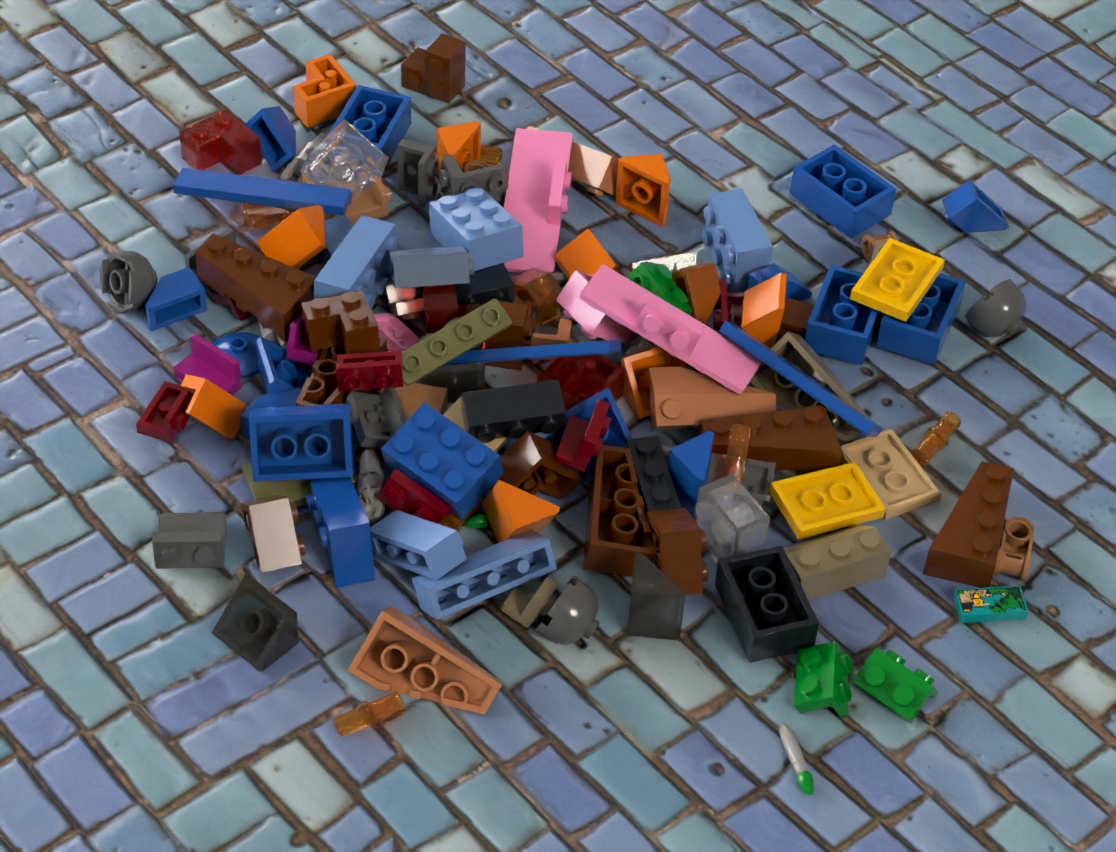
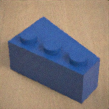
M351 477L324 478L310 481L312 494L306 495L309 514L313 515L315 530H319L321 546L325 549L335 587L374 581L375 571L370 524Z

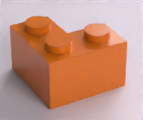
M331 54L305 62L306 82L293 86L294 111L307 128L338 118L356 89V83Z

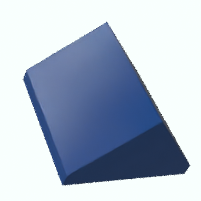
M260 336L256 340L258 367L265 393L270 394L303 388L306 379L311 377L308 364L286 359V349Z
M609 388L598 392L566 411L565 427L571 415L589 421L598 399L610 403L606 415L612 418L605 437L599 435V437L605 439L603 445L626 448V440L632 439ZM565 428L555 432V444L558 446ZM591 456L585 472L581 471L583 474L591 471L594 456Z
M709 431L670 449L668 468L681 508H686L692 518H696L698 524L703 507L714 432Z

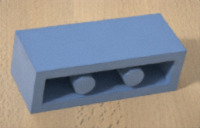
M399 510L394 511L370 527L371 543L377 559L434 580H438L467 559L463 549V539L457 530Z

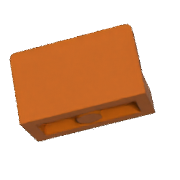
M186 374L181 386L194 394L186 413L226 438L235 439L242 424V412L248 405L209 380Z

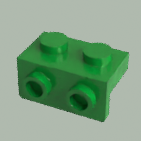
M642 262L626 276L629 280L686 314L690 315L693 312L687 303L688 298L686 294L676 286L672 279L671 271L664 264Z
M836 641L797 650L794 706L799 713L832 706L840 717L847 716L848 702L852 699L849 674L852 673L853 666L850 656L842 651Z
M876 647L852 682L902 718L912 723L930 696L932 698L937 696L938 692L932 686L935 680L918 668L913 673L903 665L906 660L889 649L885 654Z

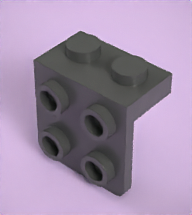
M453 155L442 157L441 170L438 171L441 192L437 195L438 200L443 196H454L464 193L471 188H483L504 208L509 181V169L505 164L463 173Z
M222 512L161 514L158 532H153L152 537L156 569L224 568L226 514Z

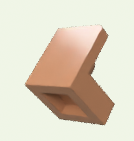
M560 318L557 335L533 333L531 346L571 343L572 320ZM568 356L538 358L537 360L567 363Z

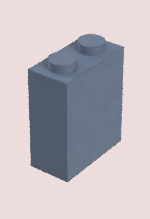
M462 246L389 251L391 282L395 288L470 283L469 275H474L473 256H470V253Z

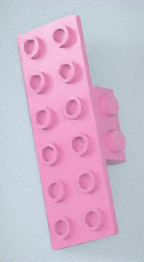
M517 128L515 131L504 209L522 224L524 257L504 262L508 272L539 275L554 274L556 262L553 258L558 249L562 213H567L569 196L565 195V190L571 189L572 172H568L573 139L572 133Z
M602 265L578 296L579 299L586 302L590 307L601 311L614 319L618 324L633 330L645 340L653 342L668 351L670 355L683 360L700 373L708 375L721 383L725 388L733 390L738 394L743 393L762 361L732 340L606 265Z

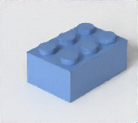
M471 188L464 193L454 196H443L439 200L429 202L431 234L444 247L462 246L470 253V256H473L474 271L524 257L522 224L483 188Z
M742 188L711 193L708 196V205L704 208L706 222L705 229L701 231L702 242L704 246H708L712 262L715 263V266H718L721 272V279L726 280V285L730 292L744 293L748 288L749 273L770 265L773 245Z

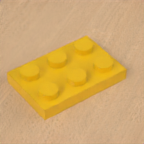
M889 238L851 290L850 299L906 322L942 271L945 260Z
M856 462L771 482L768 490L797 539L883 518L886 508Z

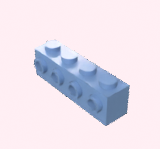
M531 529L466 556L467 559L438 580L419 575L412 578L420 609L438 620L450 616L461 609L478 604L492 596L507 592L523 583L538 579L547 573L557 570L549 538Z

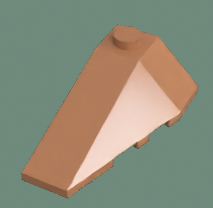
M528 126V128H527V129L539 130V129H536V128L531 127V126ZM572 142L568 172H572V176L578 181L588 185L586 191L600 197L603 196L604 192L616 196L619 159Z
M680 366L648 368L652 431L699 429L700 420L777 411L775 393L746 386L743 393L738 394L733 390L725 388L721 383L706 374Z
M393 606L381 611L347 670L379 690L398 692L417 699L423 698L483 715L486 714L503 685L502 682L425 626Z

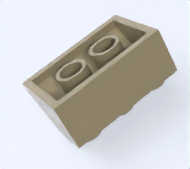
M853 525L783 547L808 601L886 577L891 549L877 528Z

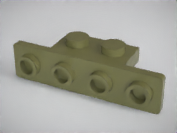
M492 299L460 319L458 317L452 319L441 330L434 334H426L417 341V344L403 351L404 384L406 386L413 384L510 327L512 320L499 301Z

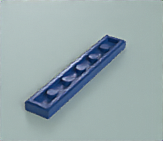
M182 168L173 184V190L176 194L296 210L320 205L323 207L324 213L341 216L345 215L352 199L351 189Z
M725 321L719 329L722 334L865 435L877 437L883 428L736 324Z
M621 340L470 350L445 365L619 353L622 351Z

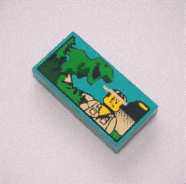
M1021 586L954 590L953 599L960 623L1027 619L1028 608Z

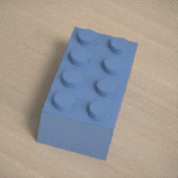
M361 215L315 278L314 299L343 295L346 292L363 291L372 310L376 297L383 294L389 278L391 279L389 251L397 250L398 237L395 236L396 224Z

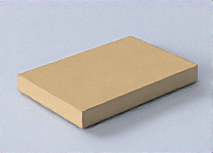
M892 428L880 432L877 437L867 436L840 446L842 450L841 463L844 465L856 462L886 508L883 516L884 520L940 501L942 493Z

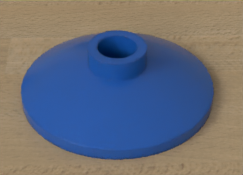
M233 332L219 337L212 343L240 362L241 378L259 373L256 340L260 336L248 332Z

